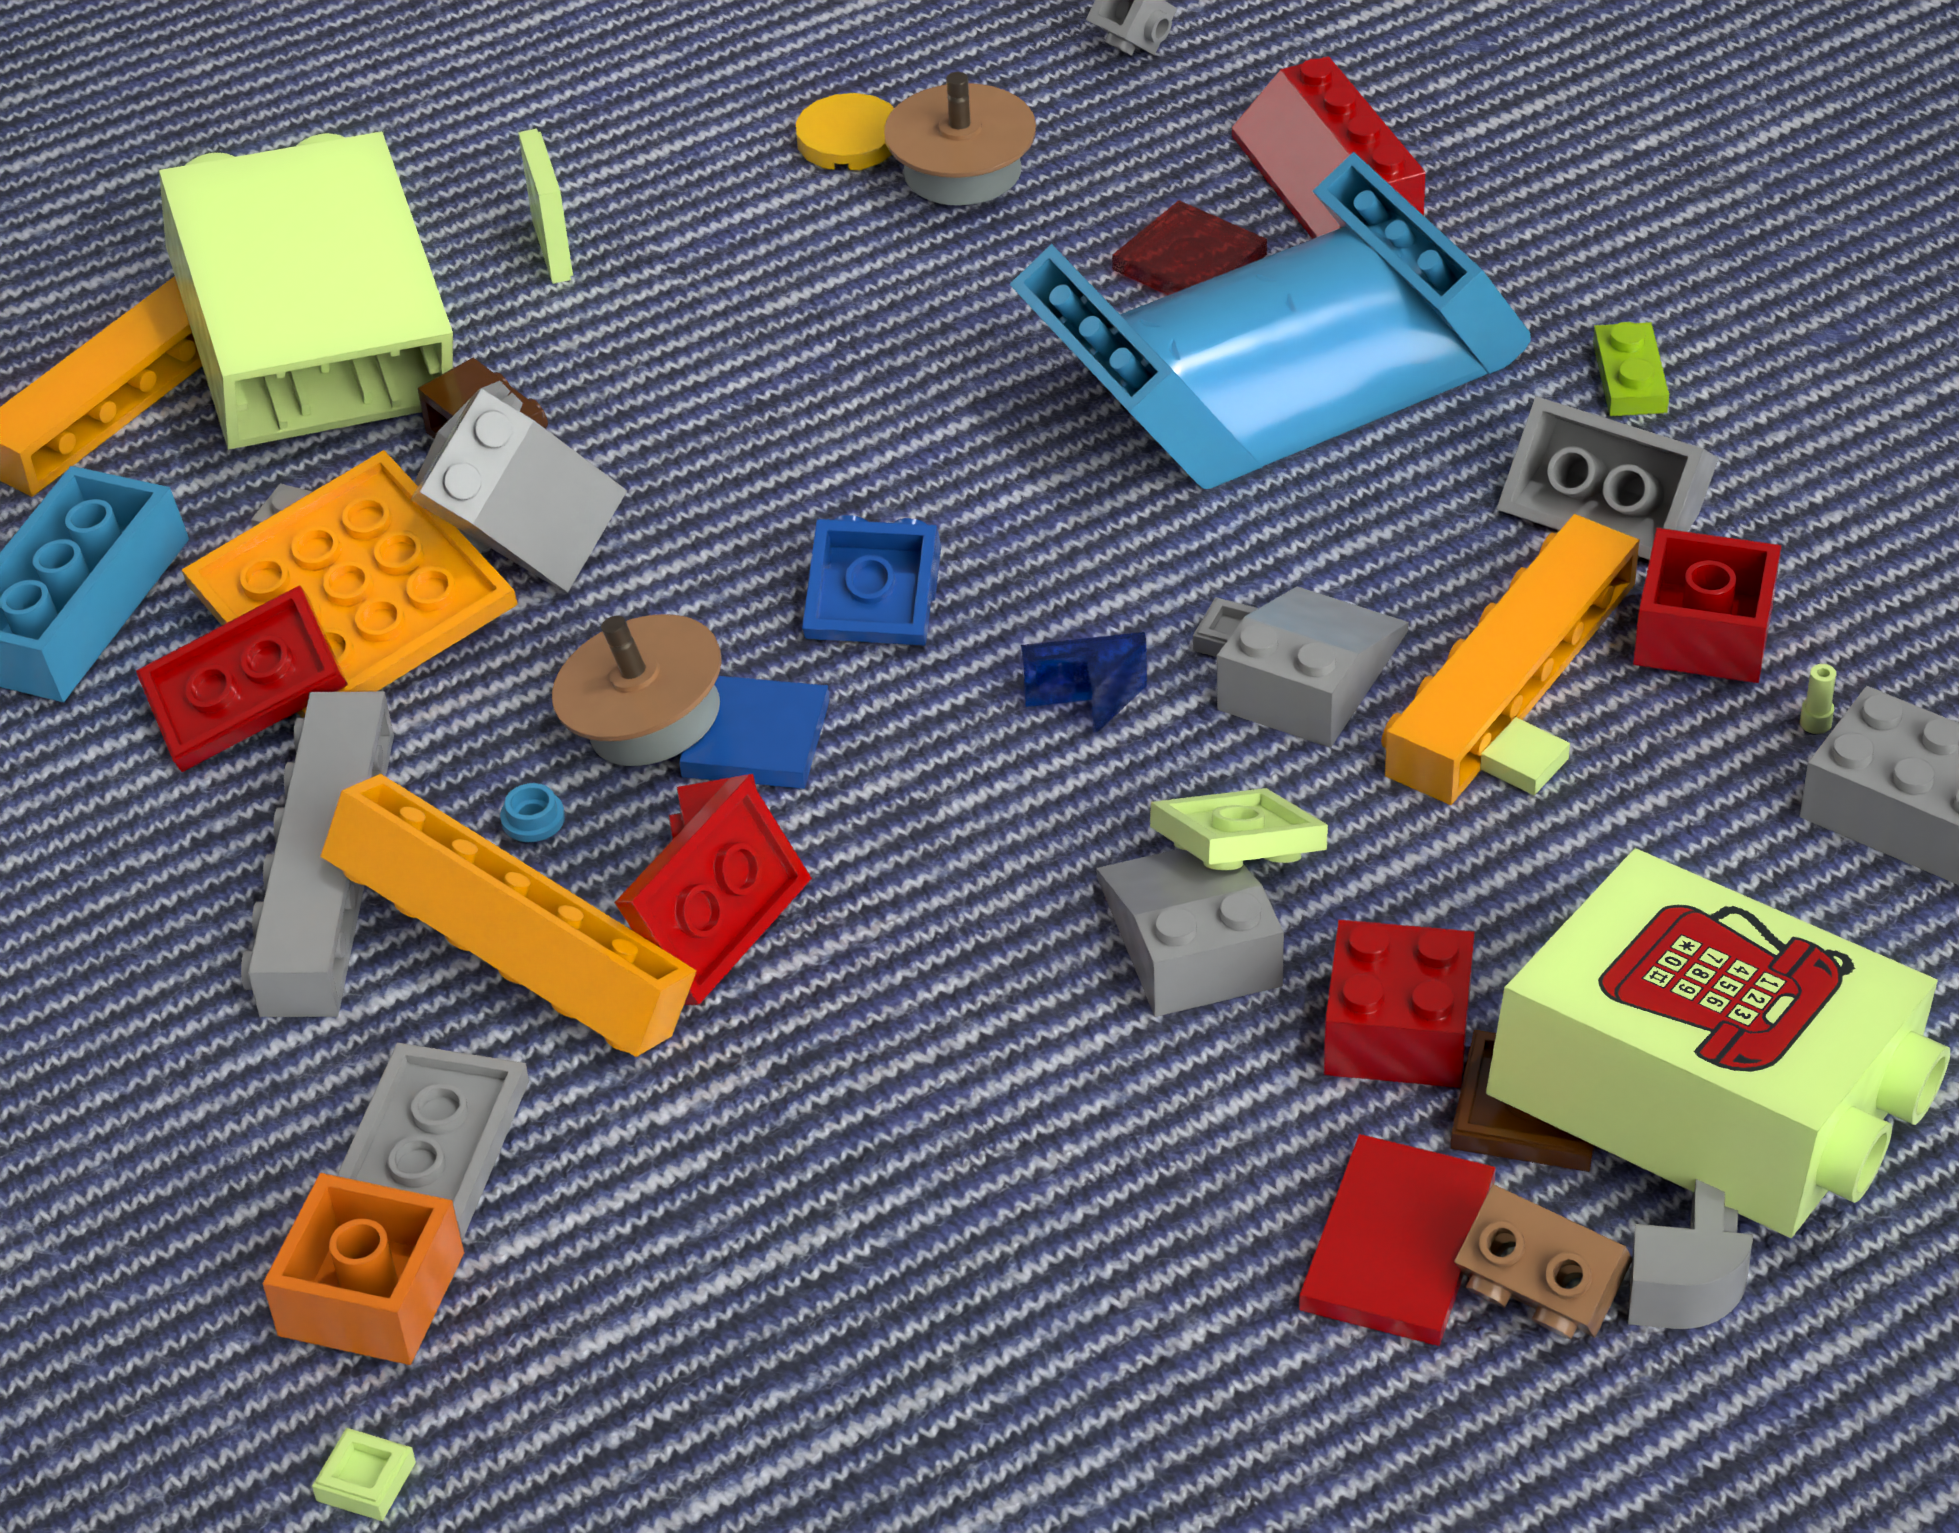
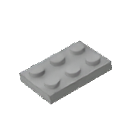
M397 1043L337 1176L452 1200L460 1237L463 1240L529 1083L526 1063Z

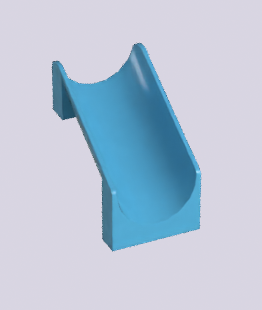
M1355 152L1348 156L1313 190V193L1341 228L1125 313L1119 314L1053 244L1045 249L1009 284L1147 432L1204 489H1210L1260 469L1265 465L1474 379L1501 370L1524 352L1531 342L1529 330L1485 272Z

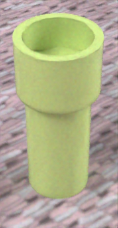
M1817 664L1810 671L1807 698L1802 703L1800 716L1801 727L1809 733L1822 734L1829 731L1832 726L1834 714L1832 700L1836 670L1830 665Z

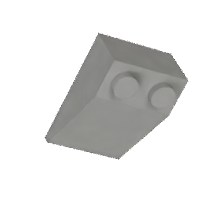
M481 388L469 400L410 500L564 593H568L627 490L536 421Z
M1297 586L1244 616L1218 653L1217 710L1331 748L1407 634L1409 622Z
M1176 849L1096 868L1097 879L1155 1017L1283 986L1284 932L1262 884L1244 864L1241 868L1235 870H1215L1204 866L1202 860L1187 850Z

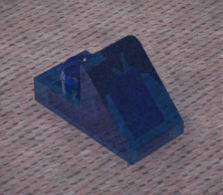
M1145 632L1021 645L1022 684L1025 706L1032 707L1088 701L1093 733L1100 731L1147 686Z

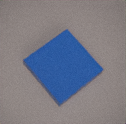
M718 676L714 685L720 697L719 712L707 733L698 742L682 752L679 761L681 776L684 778L719 780L753 774L755 784L805 789L830 702L828 685Z

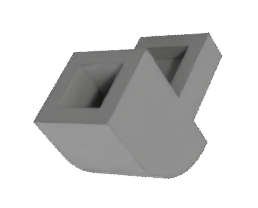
M1696 1179L1690 1229L1635 1224L1632 1249L1633 1261L1630 1268L1629 1325L1671 1329L1702 1327L1725 1317L1740 1302L1747 1285L1753 1234L1737 1233L1738 1210L1724 1206V1191Z

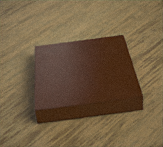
M1474 1030L1451 1133L1450 1149L1590 1172L1595 1145L1486 1094L1496 1033Z

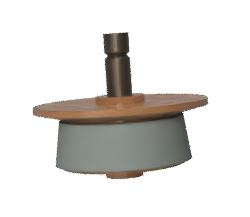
M952 72L946 77V85L920 91L898 104L886 120L884 135L890 153L899 162L904 164V178L912 191L927 200L940 204L971 205L992 200L1004 194L1015 185L1021 174L1020 157L1028 151L1035 139L1036 122L1029 106L1016 95L997 87L968 83L967 74Z
M659 614L642 616L627 621L619 615L609 617L601 625L602 632L582 644L567 659L557 674L552 690V703L560 722L572 733L590 739L593 749L600 757L618 765H649L682 753L707 733L719 712L720 697L714 685L722 663L719 644L714 634L705 625L685 616Z

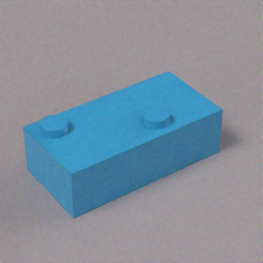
M75 466L68 468L0 552V687L65 702L189 540L170 487Z

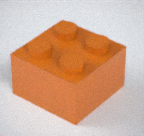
M319 1173L262 1283L277 1336L411 1365L464 1255L453 1201Z

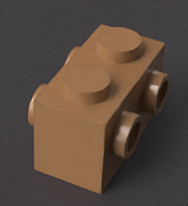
M1492 1184L1454 1263L1465 1276L1470 1278L1466 1289L1504 1308L1511 1297L1536 1309L1532 1317L1535 1323L1562 1337L1572 1339L1576 1329L1594 1338L1596 1337L1633 1259L1626 1246ZM1515 1247L1511 1254L1501 1257L1506 1249ZM1582 1278L1576 1287L1565 1289L1572 1279Z

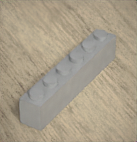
M385 691L310 692L305 718H297L295 721L294 745L297 754L295 762H287L285 766L284 790L287 799L285 807H278L275 811V853L267 854L264 859L263 882L266 891L264 901L256 902L254 905L252 928L255 943L253 950L244 951L241 964L243 987L245 990L253 991L259 1017H339L364 885L349 880L341 869L320 856L341 791L378 774L387 775L394 733Z

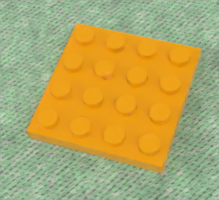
M382 450L182 569L187 586L221 625L301 585L309 597L348 683V686L336 692L379 691L518 605L514 589L455 526L410 500L418 486L385 450ZM307 707L296 713L301 718H305Z

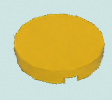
M860 93L835 94L817 100L802 110L796 120L798 150L807 161L824 169L835 170L834 163L848 164L849 170H863L880 164L892 155L885 142L884 129L886 120L894 107L889 102L876 96Z

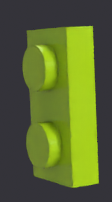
M1621 322L1618 324L1594 325L1593 346L1609 416L1668 413L1669 391L1652 322Z

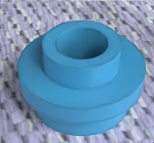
M528 783L520 785L508 793L500 812L502 828L509 837L522 842H537L553 836L561 829L565 821V812L561 800L549 787L538 783Z

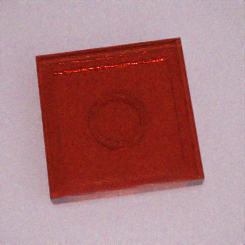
M1178 200L1112 254L1113 271L1166 295H1171L1263 259L1267 255V239Z

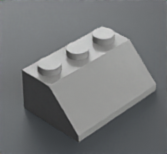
M1535 396L1496 510L1559 531L1573 514H1577L1639 539L1638 556L1650 560L1656 528L1688 532L1700 513L1719 458L1703 448Z

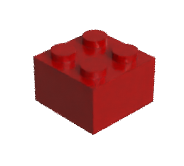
M1656 528L1639 607L1633 665L1759 683L1774 603L1781 545Z
M1338 919L1325 1020L1324 1075L1461 1088L1475 931Z

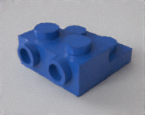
M842 515L834 520L817 519L802 626L805 639L926 646L931 601H935L941 555V542L937 525H927L921 520L912 518L898 519L894 523L868 522L864 518L854 515Z

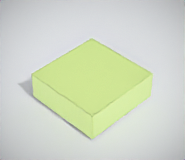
M1515 717L1481 753L1480 769L1535 796L1569 759L1570 743Z
M346 1428L312 1485L316 1501L383 1521L416 1463L413 1449L406 1445Z

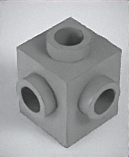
M1095 0L1086 21L1108 33L1104 42L1131 56L1136 47L1155 56L1160 43L1166 39L1171 30L1172 19L1178 8L1165 0Z

